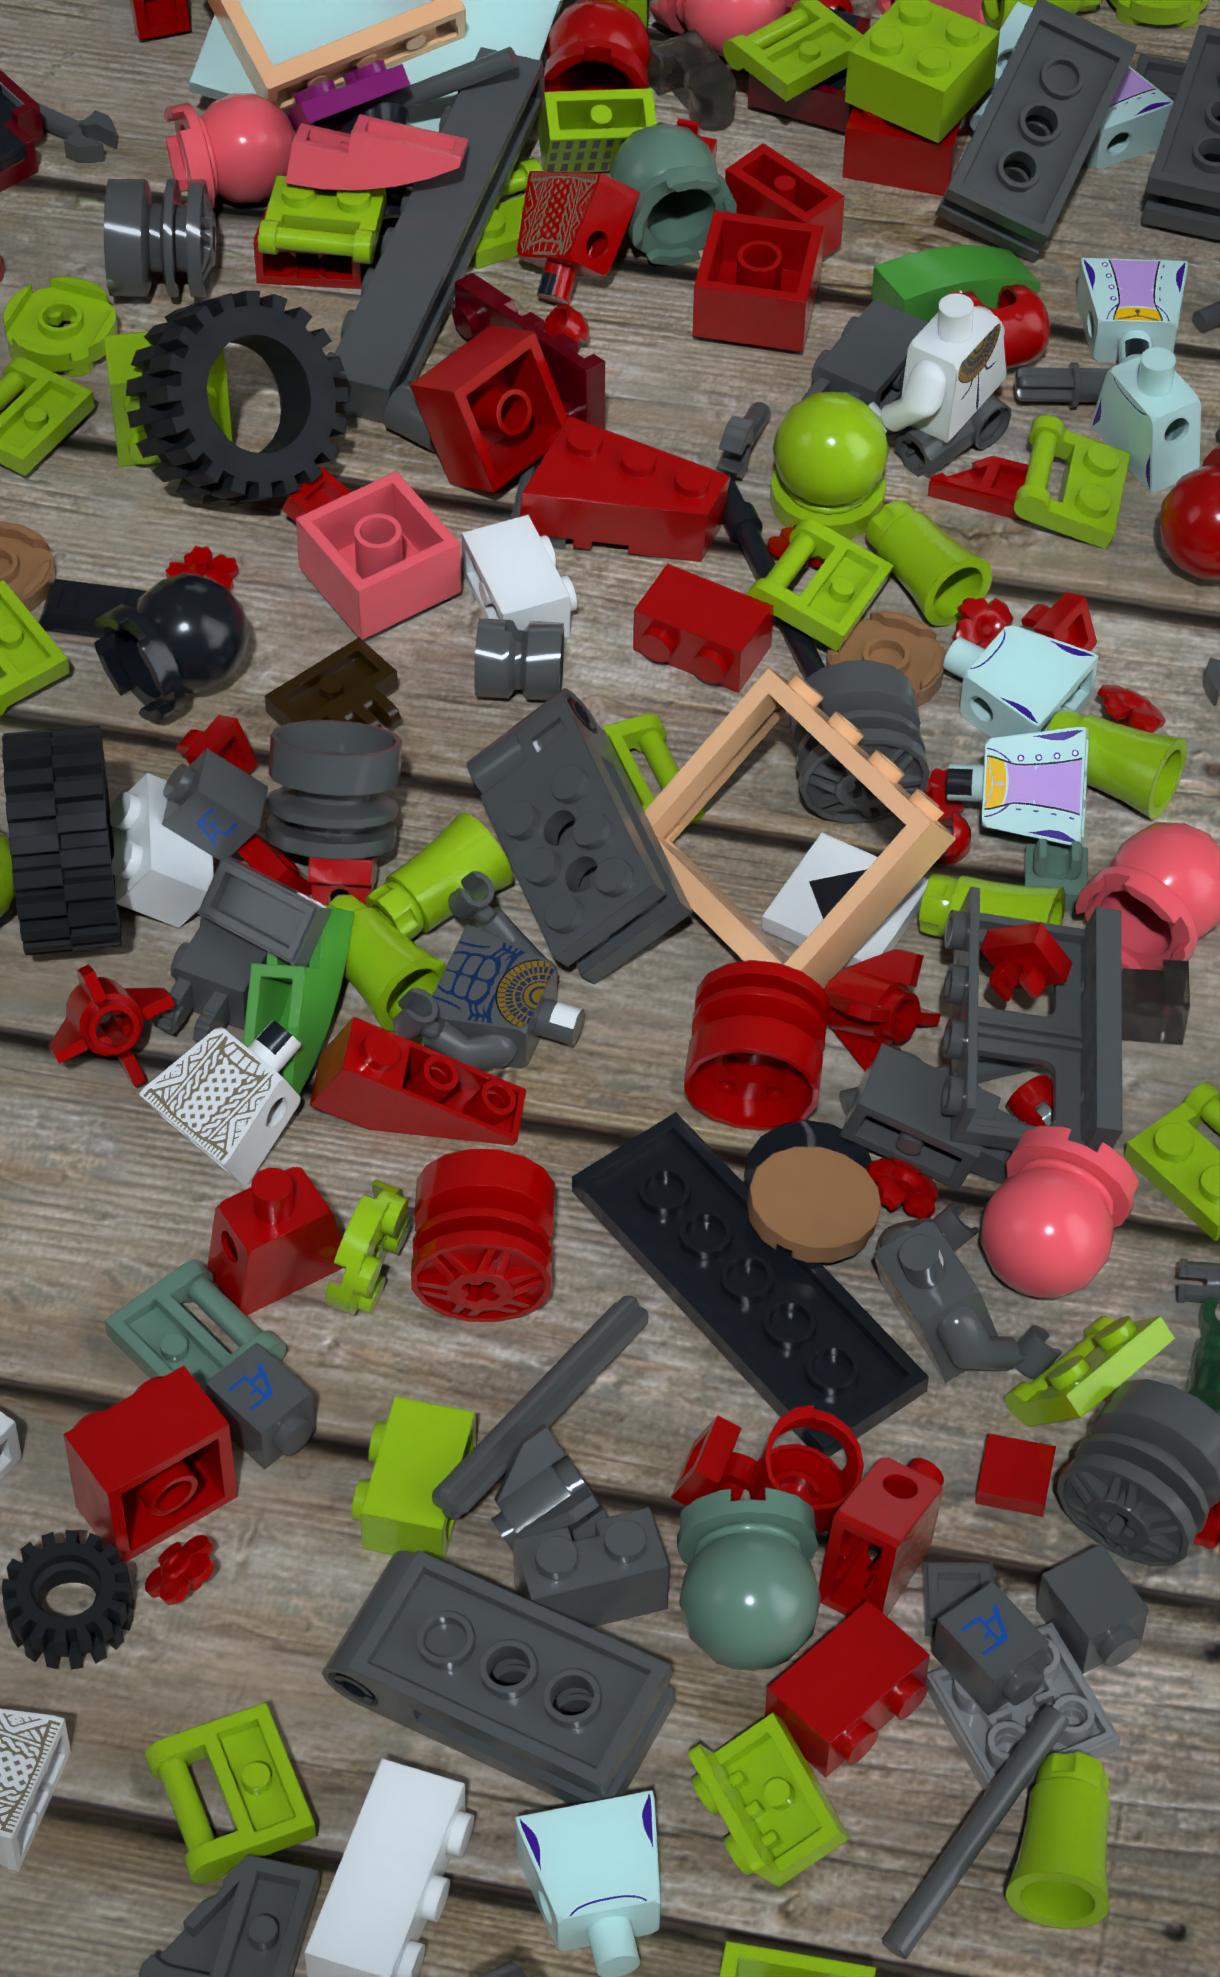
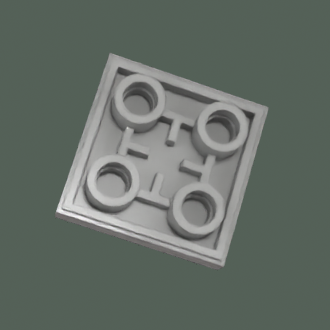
M1053 1623L1037 1628L1049 1642L1043 1674L1045 1676L1044 1681L1030 1698L1018 1705H1012L1010 1702H1007L987 1716L944 1667L927 1674L926 1686L928 1687V1693L984 1793L1045 1706L1057 1709L1069 1720L1068 1726L1048 1755L1052 1753L1068 1754L1080 1752L1098 1759L1118 1750L1120 1742L1118 1733ZM1038 1769L1024 1790L1036 1785Z

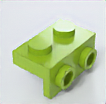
M771 1713L714 1753L701 1744L687 1752L698 1772L691 1779L692 1786L701 1802L713 1815L721 1814L731 1833L724 1838V1844L735 1864L745 1875L750 1876L752 1873H755L779 1888L850 1839L784 1720L776 1714Z

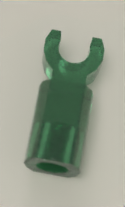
M1209 1297L1204 1303L1199 1325L1202 1337L1197 1343L1187 1393L1197 1397L1220 1415V1321L1215 1315L1217 1299Z

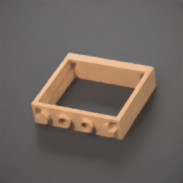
M207 0L256 94L273 101L282 111L296 105L293 94L333 79L336 89L346 86L343 75L382 59H384L385 65L389 69L465 37L466 8L462 1L433 0L273 66L239 0Z
M768 668L644 812L692 910L743 961L757 960L781 963L803 971L824 989L828 981L835 977L956 838L938 821L944 812L938 808L939 805L918 788L910 795L898 783L905 775L898 766L878 750H875L869 756L858 745L864 735L850 721L837 711L829 718L817 707L824 697L816 689L807 684L798 674H795L788 681ZM786 711L906 825L790 958L673 843Z

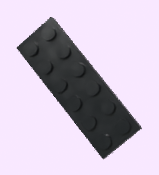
M677 1112L572 1176V1192L780 1417L795 1407L814 1405V1409L833 1414L849 1426L857 1439L927 1392L929 1376L821 1263H807L792 1258L791 1250L785 1249L777 1244L775 1250L760 1238L749 1221L746 1202L749 1188ZM809 1426L792 1428L794 1433L808 1447L816 1448L828 1457L844 1448L840 1441L825 1432L809 1429Z

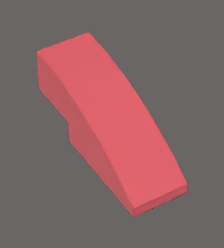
M359 114L351 134L301 123L292 141L285 183L318 189L367 190L396 187L423 181L460 168L467 150L468 139Z

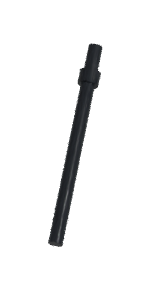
M724 473L730 476L722 522L731 540L740 544L756 579L765 578L774 567L775 562L760 533L763 527L762 522L753 504L745 502L733 476L729 473ZM775 616L804 679L824 668L825 665L811 636Z

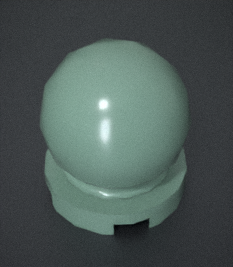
M659 122L637 130L622 143L610 165L611 178L640 192L627 226V231L634 246L646 253L649 261L654 264L676 266L700 259L698 250L705 247L714 210L737 213V204L723 176L718 174L716 160L710 148L688 127Z
M765 1488L766 1501L751 1499L731 1501V1489L719 1490L697 1498L680 1513L677 1549L682 1561L688 1567L683 1577L679 1604L689 1638L715 1663L731 1669L757 1671L781 1665L787 1662L814 1633L822 1599L810 1562L819 1546L814 1509L800 1497L777 1489Z

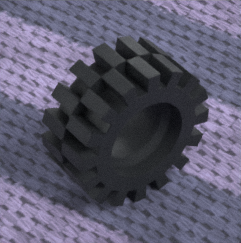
M65 1530L66 1542L56 1544L54 1534L51 1532L41 1536L43 1549L37 1551L31 1542L22 1547L20 1550L23 1563L13 1558L11 1559L6 1568L9 1579L2 1580L1 1590L7 1625L10 1628L12 1640L17 1648L23 1645L26 1657L34 1662L44 1653L46 1667L59 1669L61 1657H69L70 1667L73 1670L83 1668L81 1655L87 1653L91 1654L95 1664L106 1658L104 1646L106 1642L115 1650L119 1648L124 1642L122 1629L128 1631L131 1629L134 1603L129 1571L125 1560L120 1562L119 1551L111 1543L103 1550L101 1537L89 1533L85 1544H81L78 1530ZM65 1583L88 1585L96 1594L93 1604L84 1612L74 1616H53L47 1614L41 1607L43 1596L52 1588Z

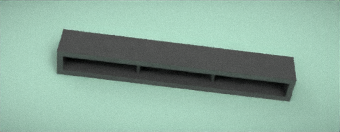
M481 47L475 60L497 52V50ZM516 55L518 68L458 90V96L453 106L445 107L439 123V132L467 138V150L460 168L427 180L418 181L414 187L408 186L401 202V215L395 228L389 227L384 234L381 245V257L376 268H369L364 276L361 299L356 310H349L344 318L341 329V341L336 352H329L326 356L328 359L340 355L345 370L333 374L335 388L348 387L349 403L337 405L336 412L384 424V411L392 393L403 382L410 381L413 383L416 380L455 296V281L464 277L541 110L545 92L543 61Z

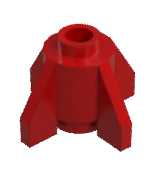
M894 949L844 968L826 984L824 992L830 1001L827 1025L833 1029L865 1072L882 1043L890 1046L889 1044L894 1041L899 1043L906 1041L915 1031L917 1024L939 1025L941 1014L921 1008L918 996L911 993L907 987H917L924 955L904 949ZM890 1046V1047H892V1048H894V1049H896V1050H898V1051H901L900 1048H896V1047Z
M89 964L78 969L79 984L70 993L66 1003V1018L49 1044L53 1057L61 1064L89 1048L96 1054L116 1056L127 1077L135 1087L146 1082L142 1070L130 1049L140 1038L143 1030V1017L148 1020L176 1006L170 993L165 988H123L115 980L97 977Z

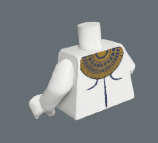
M949 294L940 300L938 313L909 345L901 398L885 405L882 410L874 401L868 405L882 419L885 433L889 430L897 432L905 427L912 426L948 443L1006 379L1003 338L1005 329L1002 322L991 310L983 306H974L971 298L963 294Z

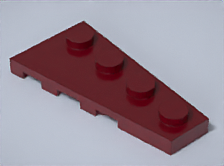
M472 273L455 281V308L452 310V316L458 331L463 337L472 339L490 325L535 332L567 416L605 429L606 361L595 354L583 358L577 354L579 352L577 342L564 333L555 338L547 334L543 319L532 312L523 316L519 315L513 299L476 274Z

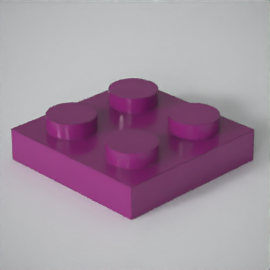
M384 59L343 75L346 86L336 89L333 79L311 86L293 94L296 105L283 110V112L290 118L294 130H296L301 123L309 125L328 116L392 93L410 85L403 64L387 69Z

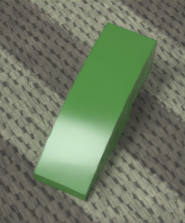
M959 245L916 252L874 266L871 299L872 301L876 299L921 320L930 322L939 311L940 300L948 295V293L972 291L985 306L998 309V294L1002 286L1025 285L1037 293L1040 291L1041 283L1011 250L992 246Z
M327 906L332 911L307 967L294 966L268 951L266 964L251 963L243 1044L248 1048L272 1020L276 1021L294 1036L302 1046L278 1073L299 1095L315 1065L340 993L349 951L353 911Z

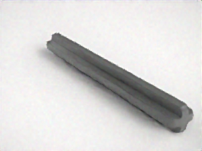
M623 1296L618 1302H615L433 1490V1504L442 1510L446 1518L456 1520L462 1514L467 1513L508 1470L521 1439L543 1424L548 1428L648 1323V1312L639 1306L637 1298Z

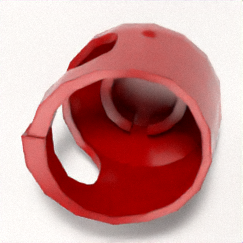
M1019 284L1002 286L998 294V309L985 306L972 291L948 293V295H966L971 298L974 306L986 307L999 318L1005 329L1003 338L1006 370L1036 361L1042 356L1048 346L1050 320L1047 309L1038 294L1027 286Z
M814 1405L795 1407L779 1418L766 1440L762 1453L753 1467L749 1487L750 1499L766 1501L765 1488L777 1489L800 1497L813 1507L815 1526L818 1536L831 1529L833 1516L861 1482L864 1462L859 1442L849 1426L833 1414L814 1409ZM809 1426V1429L825 1432L840 1441L847 1455V1463L844 1469L840 1470L831 1458L816 1448L801 1444L779 1445L772 1449L773 1444L780 1435L790 1429Z

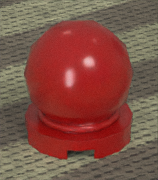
M582 0L567 6L554 21L545 48L547 54V62L543 71L545 92L649 89L647 68L652 57L649 36L640 17L631 8L617 0Z
M1220 444L1203 460L1202 467L1183 475L1162 501L1160 515L1162 547L1179 569L1200 579L1219 581Z

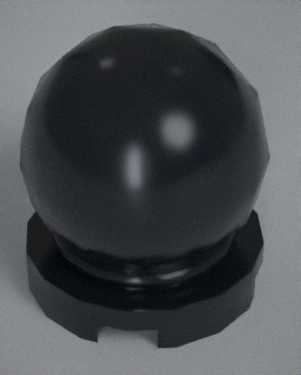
M182 573L154 584L138 599L135 609L121 604L96 618L93 623L103 630L104 637L95 641L94 645L102 667L114 688L120 695L131 690L145 705L140 709L139 715L154 723L183 708L185 693L196 694L224 683L242 664L250 636L244 607L230 590L205 575Z

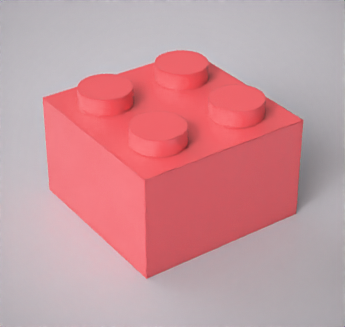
M397 471L296 518L299 568L362 640L462 592L460 542Z

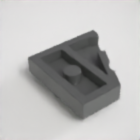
M246 1855L223 1879L220 1891L212 1898L203 1900L183 1921L184 1930L157 1958L151 1954L142 1963L139 1977H292L320 1885L319 1870Z

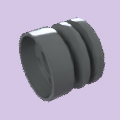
M108 179L104 205V258L109 296L148 297L154 272H163L168 296L179 297L182 272H187L191 297H207L209 278L216 261L215 212L209 201L206 180L190 179L187 205H182L179 181L177 179H168L162 205L153 204L148 180Z
M865 660L844 661L827 666L804 679L807 684L824 697L817 707L829 718L837 711L864 735L858 745L869 756L875 750H878L903 771L905 775L898 783L910 795L917 788L922 792L926 790L930 771L928 760L925 756L924 740L919 731L921 722L916 694L906 675L894 666ZM788 713L792 741L797 751L796 766L800 774V792L808 808L823 818L845 824L871 823L895 816L886 805Z
M307 720L288 723L275 728L270 737L269 775L274 782L283 785V787L271 791L267 798V808L272 813L266 822L265 837L269 843L289 853L324 859H362L380 856L393 850L396 844L397 827L392 821L395 820L398 814V803L392 796L383 792L397 787L400 781L402 740L399 736L381 727L338 720Z
M1149 1379L1124 1382L1112 1392L1093 1423L1091 1436L1080 1443L1075 1451L1074 1459L1066 1465L1059 1476L1057 1493L1064 1511L1086 1535L1098 1544H1102L1105 1549L1127 1560L1152 1567L1175 1565L1187 1556L1194 1544L1196 1534L1201 1532L1206 1525L1209 1509L1220 1501V1415L1197 1397L1173 1385Z

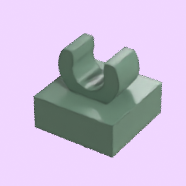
M1039 839L1036 844L1026 843L1023 886L1063 887L1066 894L1065 910L1076 911L1075 906L1079 892L1088 883V848L1082 847L1079 841H1072L1071 846L1048 845L1047 839Z

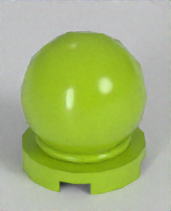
M815 392L792 405L776 432L772 447L776 466L774 467L770 483V503L774 516L785 528H795V525L800 520L813 519L847 539H852L866 532L870 519L878 514L885 503L886 482L883 471L886 466L889 447L882 419L864 401L847 392Z

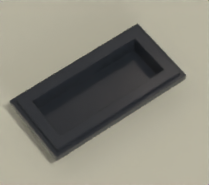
M55 579L51 583L38 623L45 631L102 638L104 637L103 630L93 624L94 620L121 604L135 609L138 599L147 590Z

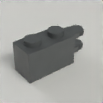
M874 299L859 317L853 316L847 322L841 338L830 351L825 349L820 353L812 369L811 378L814 383L801 400L815 392H847L864 401L867 405L874 401L882 410L885 405L900 399L909 345L928 322Z
M201 916L200 927L191 942H183L174 955L171 964V977L175 979L176 983L169 993L176 1006L159 1014L157 1026L161 1028V1031L174 1035L180 1029L181 1024L184 1023L190 1011L200 1014L194 1026L193 1040L196 1043L214 1029L224 1028L226 1024L244 1030L251 963L266 964L267 951Z
M883 1043L862 1077L839 1135L889 1159L892 1156L919 1168L921 1170L920 1173L959 1190L970 1171L986 1179L995 1180L997 1184H1003L1007 1179L1006 1162L1011 1154L1009 1152H1012V1150L950 1141L951 1115L942 1114L941 1098L945 1079L951 1074L923 1062L910 1052L898 1051ZM977 1084V1110L974 1116L1028 1125L1026 1121L1021 1122L1019 1118L997 1109L1001 1097L981 1089Z

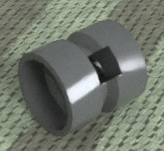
M479 618L474 673L476 697L509 699L516 689L521 690L528 700H549L562 690L564 623L530 621L524 630H518L513 620Z

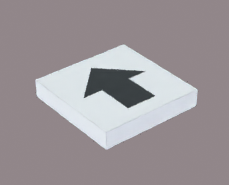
M821 833L763 914L762 930L800 946L878 857L825 833ZM922 877L843 967H849L894 949L920 911L922 896L929 879Z

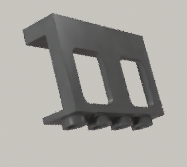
M970 887L960 910L950 911L944 939L945 948L954 949V961L948 967L943 990L944 1002L953 1004L952 1019H949L946 1024L942 1044L943 1057L952 1059L951 1075H948L945 1079L941 1098L942 1114L951 1115L950 1141L1013 1151L1024 1131L1038 1127L974 1116L977 1110V1057L983 1056L1036 1064L1048 1068L1053 1076V1124L1051 1126L1072 1129L1067 1140L1083 1144L1098 1152L1102 1142L1113 1148L1123 1132L1121 910L1096 907L1085 929L1042 922L1073 964L1066 983L1053 984V1014L1050 1016H1038L978 1006L979 947L982 946L987 929L1039 922L980 913V888Z

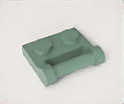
M197 1259L184 1263L105 1320L107 1336L150 1379L157 1376L164 1377L185 1366L206 1394L205 1383L256 1342L279 1363L286 1353V1345L272 1331L262 1332L212 1283L214 1277L212 1272ZM182 1302H194L240 1348L229 1354L180 1304Z

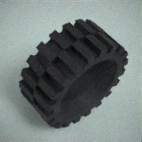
M245 290L191 304L166 315V323L155 325L149 330L144 338L153 346L136 350L131 365L143 370V373L140 377L127 380L126 396L139 397L140 409L127 412L130 428L143 425L147 438L136 443L142 457L146 458L157 455L162 462L153 472L162 482L181 479L176 490L180 495L188 499L203 496L202 504L212 506L225 504L234 506L287 495L300 490L298 485L313 482L322 474L317 464L331 462L339 448L329 442L328 439L329 437L345 434L348 419L335 415L337 405L349 403L348 387L335 388L333 374L345 370L340 355L326 358L322 348L332 342L324 328L310 332L305 328L313 317L302 307L284 311L287 298L276 294L260 297V291ZM228 343L240 344L261 356L268 365L278 388L281 409L280 423L273 439L258 453L242 449L231 442L217 426L209 408L207 397L209 372L216 356Z
M100 725L4 733L2 736V758L6 794L5 804L17 915L20 923L24 954L27 956L122 946L120 905L116 904L115 875L112 873L114 842L112 825L110 823L111 809Z

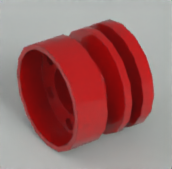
M748 960L728 963L707 973L696 990L695 1011L692 1018V1038L689 1041L684 1075V1092L693 1107L714 1121L739 1129L773 1130L782 1124L807 1119L818 1106L823 1064L822 1053L825 1049L830 1001L821 985L803 971L781 963Z
M467 1149L449 1153L425 1166L416 1182L414 1214L416 1234L413 1237V1259L411 1262V1290L422 1304L441 1315L468 1322H500L522 1317L542 1306L551 1294L552 1240L550 1238L553 1235L555 1183L547 1171L525 1156L499 1149Z

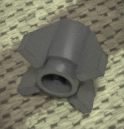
M545 1424L521 1439L494 1498L501 1512L491 1518V1520L513 1551V1540L565 1527H568L573 1542L594 1537L595 1520L609 1517L602 1505H598L599 1501L581 1476L569 1455L565 1456L560 1445Z

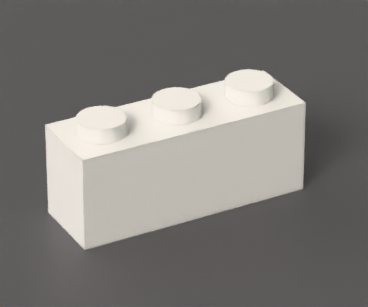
M381 1759L304 1952L307 1977H418L425 1954V1944L419 1943L420 1936L427 1920L438 1922L442 1915L450 1888V1879L443 1876L451 1855L463 1857L474 1826V1815L466 1813L465 1783Z

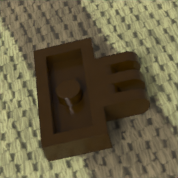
M358 637L265 695L266 712L281 726L307 720H338L359 722L381 727V722L390 728L401 721L399 710L385 696L398 687L397 670Z

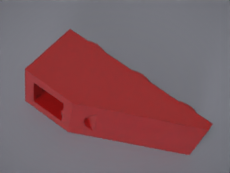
M353 1016L320 1054L310 1106L367 1130L513 1146L518 1139L526 1089Z

